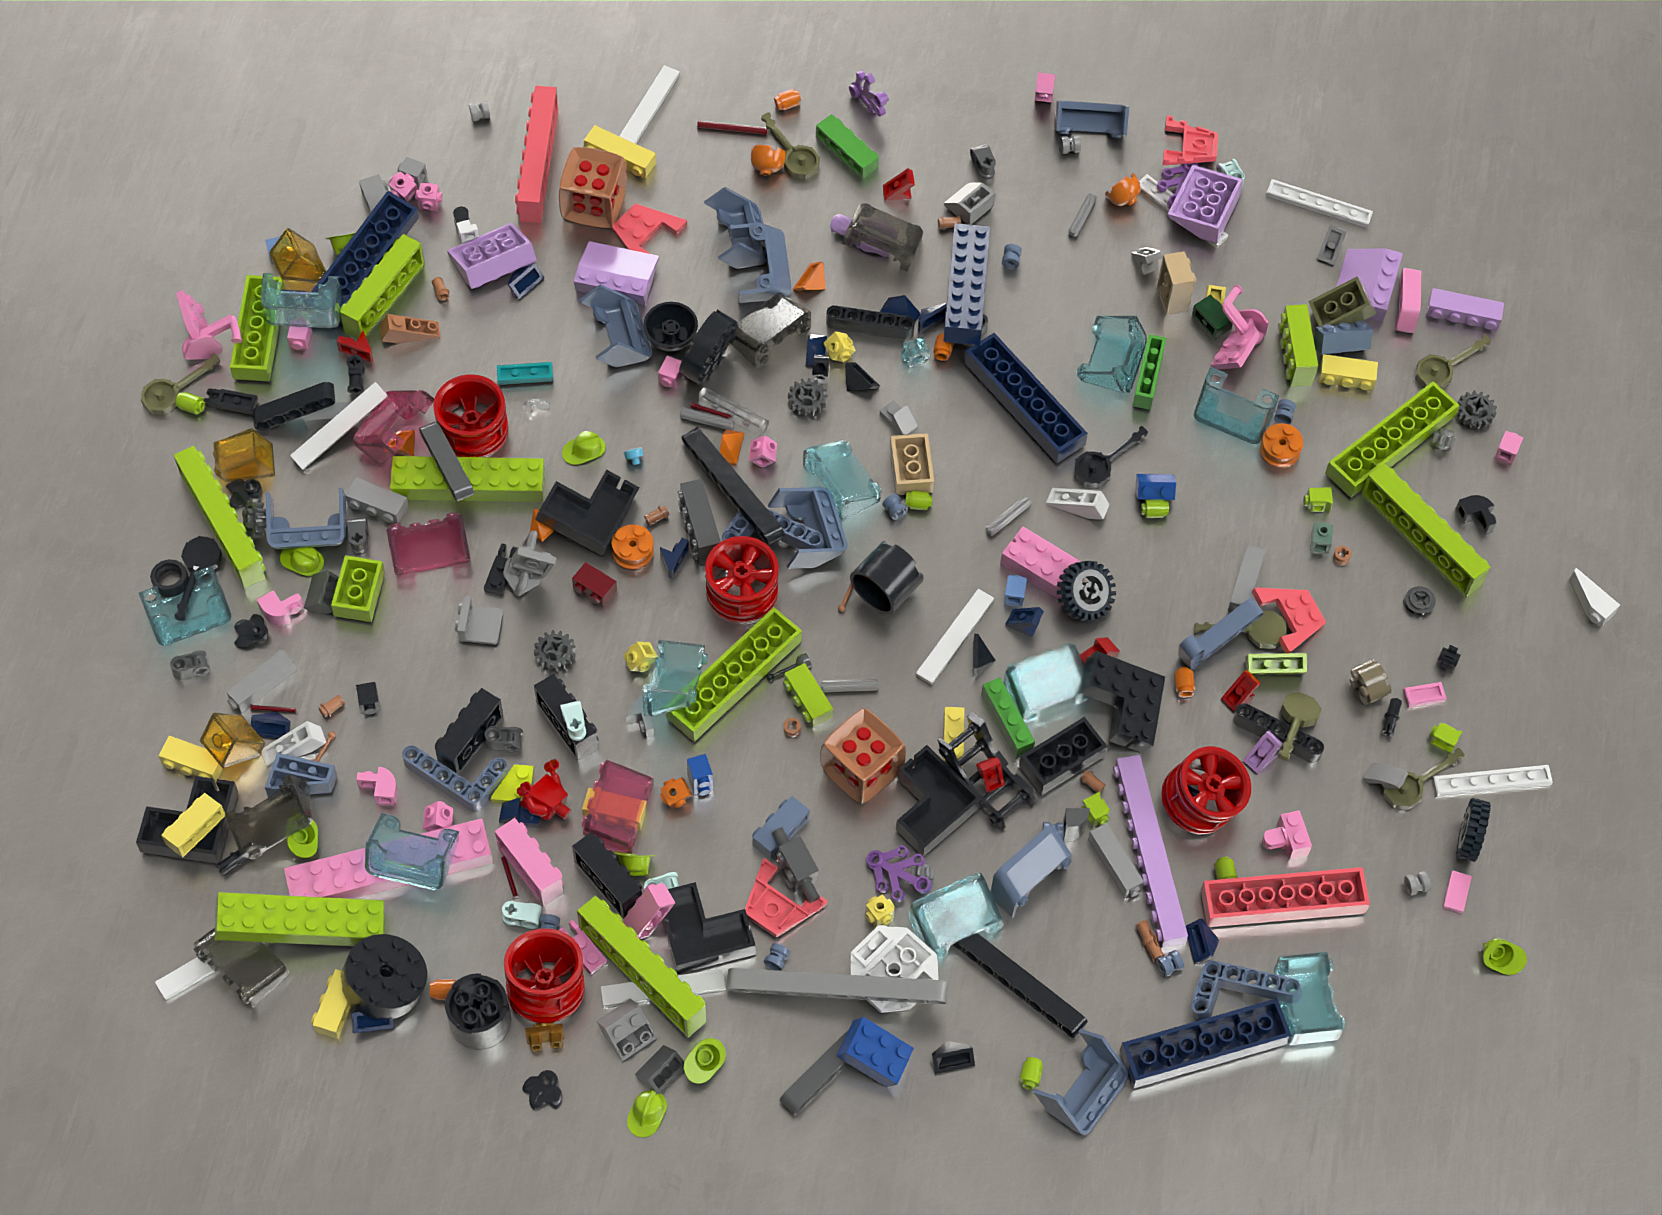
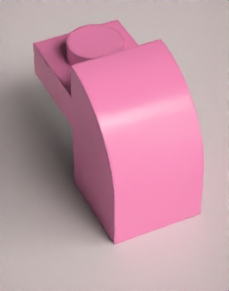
M1038 72L1035 101L1052 103L1055 74Z
M273 590L256 599L264 617L276 625L291 623L289 615L296 614L304 608L299 593L280 601Z
M378 767L377 774L371 771L357 773L356 780L359 788L375 789L374 798L376 804L396 805L398 789L395 778L389 770Z

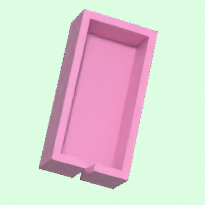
M1022 527L1013 538V542L1011 541L1003 551L1000 564L1017 575L1027 578V581L1059 599L1062 598L1061 594L1057 595V590H1061V587L1057 586V582H1062L1059 579L1060 575L1065 574L1063 570L1069 568L1070 564L1081 561L1027 528Z
M514 818L495 831L498 848L544 907L563 894L562 885L564 883L561 879L563 876L557 867H552L550 864L551 860L546 852L542 853L539 850V844L536 839L528 836V830L522 822L518 823Z

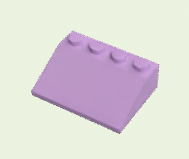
M1192 165L1167 216L1199 238L1217 243L1239 200L1243 179Z
M509 223L447 250L459 273L471 289L479 288L484 283L495 281L500 276L511 274L515 270L537 261L531 242L513 223Z
M589 241L574 278L575 290L589 293L601 284L632 298L637 304L646 305L659 256Z
M1386 248L1347 249L1337 286L1358 276L1377 313L1370 317V319L1383 322L1403 253Z

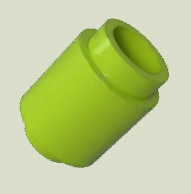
M181 392L177 395L175 403L180 410L196 415L204 410L205 402L203 397L188 392Z
M911 490V492L906 493L905 505L910 507V509L928 511V507H932L933 496H929V492Z
M1147 499L1145 503L1141 504V514L1145 515V518H1164V516H1169V502L1164 501V499Z
M1228 857L1217 859V862L1214 863V868L1218 880L1238 878L1233 859Z
M1027 1057L1026 1061L1023 1062L1019 1083L1022 1084L1023 1088L1033 1090L1039 1087L1043 1071L1040 1059Z

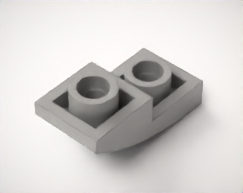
M1372 763L1363 779L1366 783H1381L1385 789H1400L1409 773L1397 767Z

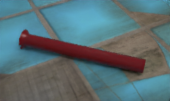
M694 402L690 406L691 409L695 408L727 419L731 417L730 414L694 404Z
M250 705V711L262 710L296 713V708Z
M503 856L501 860L512 891V899L515 900L520 898L517 893L507 859Z

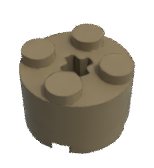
M1374 659L1350 671L1352 676L1350 684L1354 690H1359V697L1364 705L1371 704L1391 694V685L1387 686L1385 681L1388 677L1379 662H1374Z

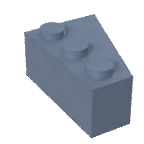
M277 753L265 790L268 798L332 793L337 772L334 765Z

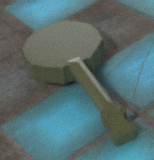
M767 112L762 115L761 120L766 123V128L773 132L787 150L784 163L787 173L791 177L804 180L817 174L820 163V156H818L817 152L812 147L804 145L792 146L775 125V120L771 119V114Z
M1483 335L1481 340H1476L1473 346L1450 360H1447L1444 356L1429 354L1418 361L1415 378L1424 388L1432 381L1441 389L1451 384L1453 366L1473 353L1482 351L1485 345H1490V338L1487 335Z
M213 353L211 359L205 360V364L177 383L166 379H154L143 387L141 393L142 404L150 414L166 415L177 407L175 402L177 395L180 393L179 390L206 371L213 370L214 365L220 363L219 357Z
M1263 611L1264 614L1242 632H1246L1248 639L1259 648L1275 649L1280 645L1278 640L1286 635V621L1275 611ZM1209 622L1204 624L1195 623L1194 634L1205 633L1215 624H1209Z
M1300 692L1286 695L1280 712L1287 722L1291 723V727L1286 741L1281 746L1282 751L1278 754L1279 758L1286 761L1289 760L1299 726L1304 728L1316 725L1322 708L1313 697Z
M1456 748L1454 754H1448L1447 759L1422 775L1416 776L1415 773L1408 772L1409 774L1400 789H1385L1384 787L1383 797L1392 808L1410 810L1421 803L1423 783L1450 765H1456L1457 760L1463 759L1465 754L1460 748Z

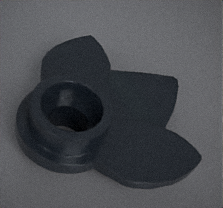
M237 479L226 485V488L233 493L229 500L231 507L247 505V500L249 498H258L262 490L260 482L255 479H248L246 481Z
M253 614L250 620L243 619L234 625L235 630L240 634L234 642L236 646L247 647L254 641L260 643L268 638V628L264 625V619L259 614Z
M551 1070L542 1071L538 1076H531L523 1084L522 1090L530 1093L529 1102L532 1109L540 1108L546 1102L552 1107L557 1108L562 1099V1091L557 1086L558 1077ZM550 1077L551 1082L546 1085L544 1078Z

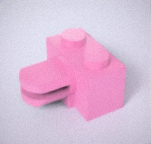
M1300 810L1281 814L1277 823L1278 828L1266 830L1262 839L1264 847L1268 850L1281 847L1286 849L1289 860L1307 856L1312 847Z

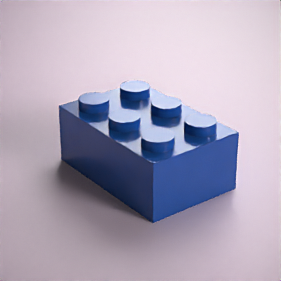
M865 1017L853 1020L837 1057L882 1085L890 1087L898 1084L914 1048Z

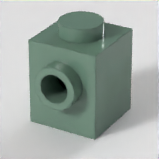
M1314 522L1311 531L1310 551L1329 554L1332 545L1333 525L1325 522Z

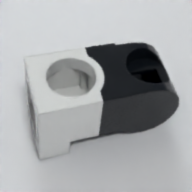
M463 206L455 208L453 211L454 223L461 242L464 243L479 237L476 224H470L468 209Z
M814 354L812 382L818 380V384L828 385L830 374L829 356ZM816 376H823L824 378L819 379Z

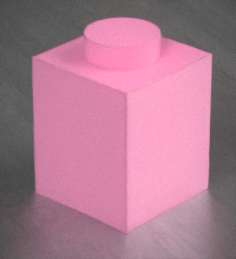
M291 320L287 336L290 348L308 350L312 335L309 321Z
M666 356L658 372V382L665 387L676 389L682 377V374L679 373L682 361Z
M1506 431L1495 458L1512 464L1523 437Z

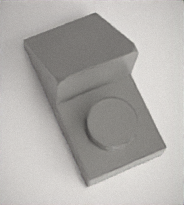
M1330 224L1317 259L1334 265L1342 248L1347 230Z
M1149 247L1131 253L1132 258L1144 275L1158 270L1157 260L1163 258L1161 251Z
M893 400L880 410V415L900 435H909L918 428L907 405L901 408Z
M642 694L626 715V723L628 725L639 722L641 732H645L646 738L654 737V728L645 695Z

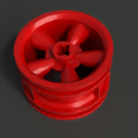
M461 375L447 381L436 393L433 403L435 420L439 423L457 457H487L504 444L509 429L505 398L502 390L495 382L480 375ZM477 403L489 406L482 414L476 411ZM459 406H463L465 410L461 417L452 413ZM452 426H459L460 430L455 429Z
M737 536L720 542L711 550L705 564L706 597L710 607L717 615L730 622L749 623L763 618L774 607L778 598L779 566L772 549L756 538ZM722 570H728V577L715 580ZM757 580L767 585L755 593L750 584ZM734 584L740 587V596L729 594L727 591Z
M1215 746L1201 747L1188 755L1165 777L1161 790L1163 806L1171 820L1185 831L1200 835L1210 834L1224 826L1247 806L1251 796V780L1243 763L1231 752ZM1192 769L1201 770L1205 773L1200 776ZM1188 785L1198 786L1199 794L1194 798L1189 791ZM1208 799L1215 800L1218 812L1205 808Z
M536 929L520 935L510 944L504 956L506 992L510 1006L519 1016L536 1023H552L560 1021L576 1011L585 993L583 955L578 943L562 931ZM542 962H553L556 964L550 970L543 968ZM526 968L534 974L531 980L518 978V976ZM570 972L573 973L565 983H561L560 977Z

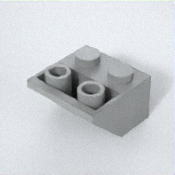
M968 183L944 202V206L956 216H960V219L966 224L971 225L994 206L995 192L983 183Z
M631 998L596 1021L605 1038L622 1061L657 1039L641 1007Z

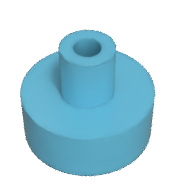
M642 447L624 451L625 459H631L633 465L640 464L639 456L644 455Z

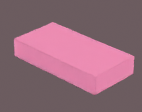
M1441 682L1403 689L1408 708L1442 703L1447 699Z
M1452 870L1443 909L1463 914L1472 876Z

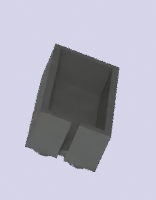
M698 479L680 483V491L677 493L679 510L684 515V527L688 529V540L693 546L694 560L698 559L699 566L706 564L711 550L721 540L703 480Z

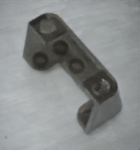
M777 293L737 322V325H739L735 333L737 336L731 345L757 369L770 360V348L774 345H779L785 337L795 332L798 335H805L810 331L811 311L784 294Z
M214 927L193 943L195 946L193 950L196 952L197 958L202 963L207 961V964L215 972L219 970L223 974L221 978L229 986L233 984L237 988L236 993L239 995L240 1001L245 1005L250 1004L253 1008L290 974L284 963L262 942L214 940Z

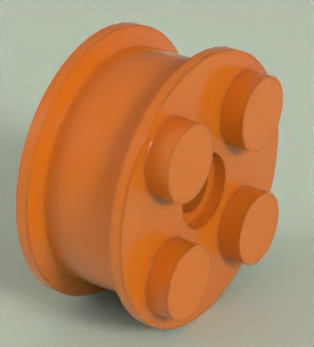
M1284 423L1274 424L1264 432L1260 444V453L1263 459L1272 466L1279 468L1289 467L1296 463L1300 457L1303 448V437L1292 425Z
M634 524L619 528L612 537V556L619 566L630 570L646 566L651 561L654 553V541L651 533L643 526Z

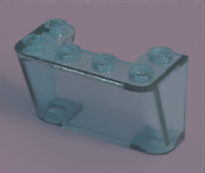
M1210 367L1193 413L1194 418L1200 423L1250 444L1260 443L1264 432L1268 429L1273 419L1279 395L1262 388L1256 402L1222 389L1221 387L1228 374ZM1212 375H1218L1221 380L1218 382L1212 381ZM1264 396H1269L1272 399V402L1268 404L1264 403L1262 401V398Z
M213 566L194 572L199 587L194 588L188 603L189 610L185 613V621L176 620L174 616L178 612L177 604L181 602L183 593L162 600L157 586L139 592L152 630L160 645L173 644L230 621L231 612ZM204 574L211 575L210 579L206 581L201 580ZM149 594L156 595L152 601H147L146 597Z
M1067 643L1059 649L1048 650L1040 656H1031L1023 662L1012 663L1008 665L1005 671L1003 683L1025 723L1040 718L1041 709L1073 697L1074 704L1091 699L1089 696L1080 694L1084 666L1075 644Z

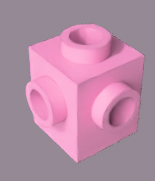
M399 172L397 175H393L388 184L391 189L390 192L401 197L406 202H409L416 194V190H419L416 183H414L413 177L408 173L404 175L402 172Z
M433 183L420 184V189L416 190L415 196L419 203V209L438 211L439 203L442 202V192L439 191V185Z
M764 435L752 440L749 461L761 468L775 463L777 443Z
M436 801L425 806L423 829L434 831L452 825V807L447 806L442 801Z

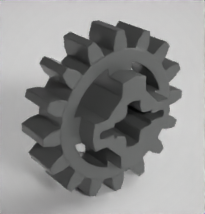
M802 378L801 383L795 381L794 387L790 386L788 404L792 405V411L798 410V415L804 412L806 417L808 413L815 416V411L821 413V408L826 407V402H828L827 389H824L823 384L818 385V380L811 382V378H808V381L805 382Z
M1473 390L1472 394L1466 392L1465 396L1461 395L1457 402L1460 406L1456 414H1459V420L1464 419V425L1469 423L1470 428L1476 425L1477 429H1479L1481 425L1487 427L1488 423H1492L1497 413L1495 412L1497 406L1493 405L1494 400L1488 399L1490 395L1483 396L1482 391L1476 394V391Z
M249 498L247 505L244 506L245 509L242 511L246 534L252 540H260L263 537L262 533H265L264 528L267 527L266 509L263 508L264 503L259 498Z
M552 630L551 635L545 632V637H538L539 643L534 644L536 662H540L541 668L547 666L548 671L552 667L555 668L556 672L559 669L558 667L566 669L565 664L571 665V659H575L574 652H576V646L574 645V640H569V634L562 636V631L555 634V631Z

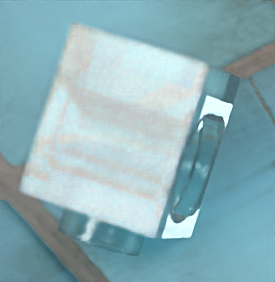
M924 337L903 343L901 357L904 362H907L908 367L929 361L930 350Z

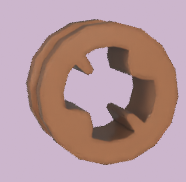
M1346 546L1337 547L1333 555L1334 561L1340 565L1347 564L1351 558V550ZM1341 552L1344 553V558L1339 555Z
M793 717L786 719L783 724L785 734L790 737L798 736L801 733L800 721ZM792 724L794 726L796 724V730H789V725Z

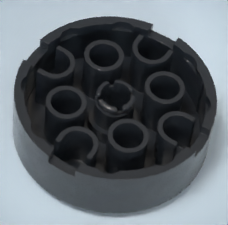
M718 309L716 312H712L693 338L692 343L694 344L690 350L686 351L680 364L679 373L697 384H703L706 378L711 379L715 372V366L721 365L728 345L732 344L737 336L735 334L739 328L737 321Z
M376 934L366 937L351 949L341 972L342 990L348 1002L357 1011L375 1019L401 1017L413 1009L426 986L427 967L425 960L415 946L398 936Z

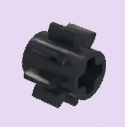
M1449 645L1448 649L1442 648L1438 657V661L1442 662L1440 667L1447 670L1450 669V666L1456 668L1461 654L1457 653V647Z

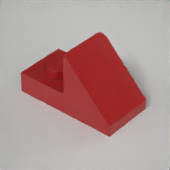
M907 168L882 185L886 201L912 198L910 188L915 185L913 170Z
M364 331L361 332L357 341L350 337H338L336 342L340 352L348 355H359L363 360L370 363L373 362L372 351Z
M1108 637L1096 638L1092 647L1078 655V660L1085 667L1086 659L1095 651L1114 657L1120 653V650Z
M1245 670L1221 699L1235 712L1238 705L1247 703L1255 696L1253 692L1261 683L1248 670Z
M992 757L976 764L987 793L1005 786L1001 762L998 757Z

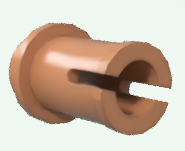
M941 216V218H938V228L942 230L954 228L955 223L961 224L960 216L949 218Z
M441 277L434 278L432 285L436 291V298L441 301L448 299L450 292L445 287L443 279Z
M664 505L662 507L658 506V509L644 515L646 523L652 526V524L663 518L667 519L669 512Z
M336 695V697L325 704H320L321 707L318 709L323 717H330L331 713L344 706L345 703L339 695Z
M1086 770L1080 777L1082 784L1086 783L1096 793L1101 792L1106 786L1105 783L1093 775V771Z

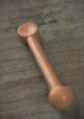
M851 581L842 604L838 606V610L841 612L845 610V604L853 588Z
M331 731L328 733L326 744L323 745L317 757L312 761L319 762L331 739L335 738V732Z

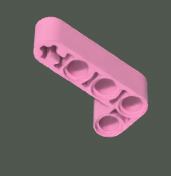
M1403 268L1400 277L1399 313L1395 331L1414 334L1421 307V270Z

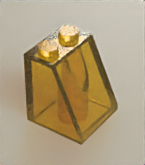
M286 228L270 250V255L282 280L318 283L326 272L314 244L290 228Z
M253 428L213 443L214 472L225 482L237 479L248 480L275 476L273 444Z
M212 713L200 738L202 745L222 768L259 757L266 744L243 716Z

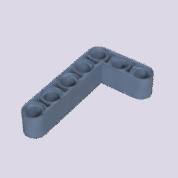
M768 509L785 533V536L778 540L797 549L825 548L821 533ZM738 512L723 532L722 541L737 536L750 537L754 528Z
M1249 598L1197 639L1193 635L1184 639L1179 644V657L1190 670L1194 669L1264 614L1263 610L1252 598Z
M407 746L402 751L404 764L409 770L471 811L481 810L508 774L507 762L503 758H494L477 779L470 783L416 746ZM410 756H416L412 760L408 759ZM426 766H431V767H432V768L429 769V770H424V769H423V768L426 767ZM497 768H503L500 772L495 771ZM443 776L448 777L446 780H439ZM486 782L491 783L490 786H482ZM457 787H463L460 791L455 790ZM474 797L479 798L477 801H470Z
M1210 960L1203 965L1191 1002V1008L1197 1021L1211 1017L1220 988L1269 999L1277 998L1278 1001L1291 1004L1298 1003L1302 999V990L1299 981L1294 978ZM1217 971L1216 974L1209 975L1210 972ZM1230 976H1237L1235 979H1228ZM1251 980H1256L1253 984L1248 983ZM1272 984L1277 985L1275 988H1268ZM1211 989L1209 993H1203L1204 990ZM1290 989H1296L1294 993L1288 992ZM1201 1007L1206 1008L1204 1011H1197Z

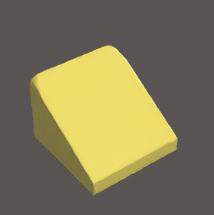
M1207 285L1206 297L1211 294L1223 305L1226 287Z

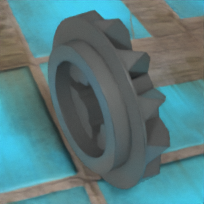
M1417 586L1407 592L1405 603L1408 606V610L1411 609L1415 614L1421 613L1424 615L1425 613H1430L1435 607L1436 598L1428 588ZM1417 598H1418L1419 600L1425 598V600L1423 601V604H1422V603L1416 604Z

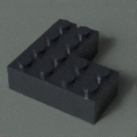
M607 469L590 499L556 481L535 520L603 556L640 487L624 480L619 490L617 486L621 477Z
M1095 651L1086 659L1080 694L1114 706L1108 741L1122 746L1128 744V748L1141 753L1154 746L1165 676Z
M928 745L914 755V760L910 758L898 768L897 779L919 802L897 820L896 831L924 857L981 807L982 798Z
M195 776L186 810L197 798L206 793L222 805L226 816L183 858L169 848L161 836L164 830L171 826L183 812L146 806L136 840L139 851L155 855L219 863L238 795L235 782L217 779L215 784L213 778Z
M696 882L668 889L675 904L663 918L662 922L677 974L756 955V945L745 909L705 918Z

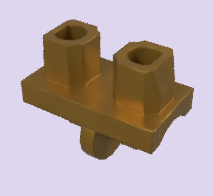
M562 1023L533 1024L534 1027L525 1028L527 1044L530 1045L532 1051L541 1050L542 1042L550 1041L551 1048L562 1047V1039H565Z

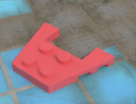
M1167 115L1165 131L1183 133L1182 152L1164 149L1162 165L1216 161L1218 133L1199 126L1196 128L1187 125L1186 121L1181 120L1178 122L1173 120L1172 116Z
M635 203L613 224L612 231L627 249L650 254L641 246L661 226L666 227L677 235L687 226V220Z
M1257 587L1252 591L1259 606L1276 602L1290 627L1292 634L1282 636L1278 640L1285 653H1291L1326 623L1309 590Z
M763 858L745 910L749 920L777 938L824 908L828 901L820 896L818 900L809 903L808 899H806L799 906L768 884L778 872L779 867Z

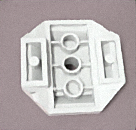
M878 925L850 953L851 975L939 980L937 954L908 928ZM896 969L899 973L891 974L889 970ZM867 1000L880 1013L910 1010L916 1004Z

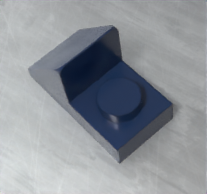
M681 538L680 542L674 545L672 552L660 547V557L670 579H673L689 551V540Z
M1040 607L1013 609L1005 625L1025 635L1033 636L1044 611Z
M521 798L502 803L499 823L506 824L515 818L518 823L522 822L525 826L539 827L540 816L530 814L526 808L520 805Z

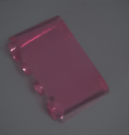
M387 391L388 398L370 413L354 435L353 441L355 446L378 465L393 457L405 441L390 429L400 416L409 420L414 418L419 411L423 414L427 412L434 402V398L426 391ZM388 438L395 439V448H391L388 446Z
M457 512L446 514L447 517L443 521L433 519L429 520L428 524L423 525L421 523H412L408 528L401 526V523L389 525L390 528H386L395 575L415 573L471 561L462 514L458 515Z
M606 759L605 763L601 762L599 774L601 775L599 780H595L593 786L595 793L593 798L590 797L587 806L589 812L588 815H584L582 820V827H584L583 835L586 836L592 832L595 837L599 836L603 840L605 848L632 853L637 839L639 819L645 800L649 801L654 779Z

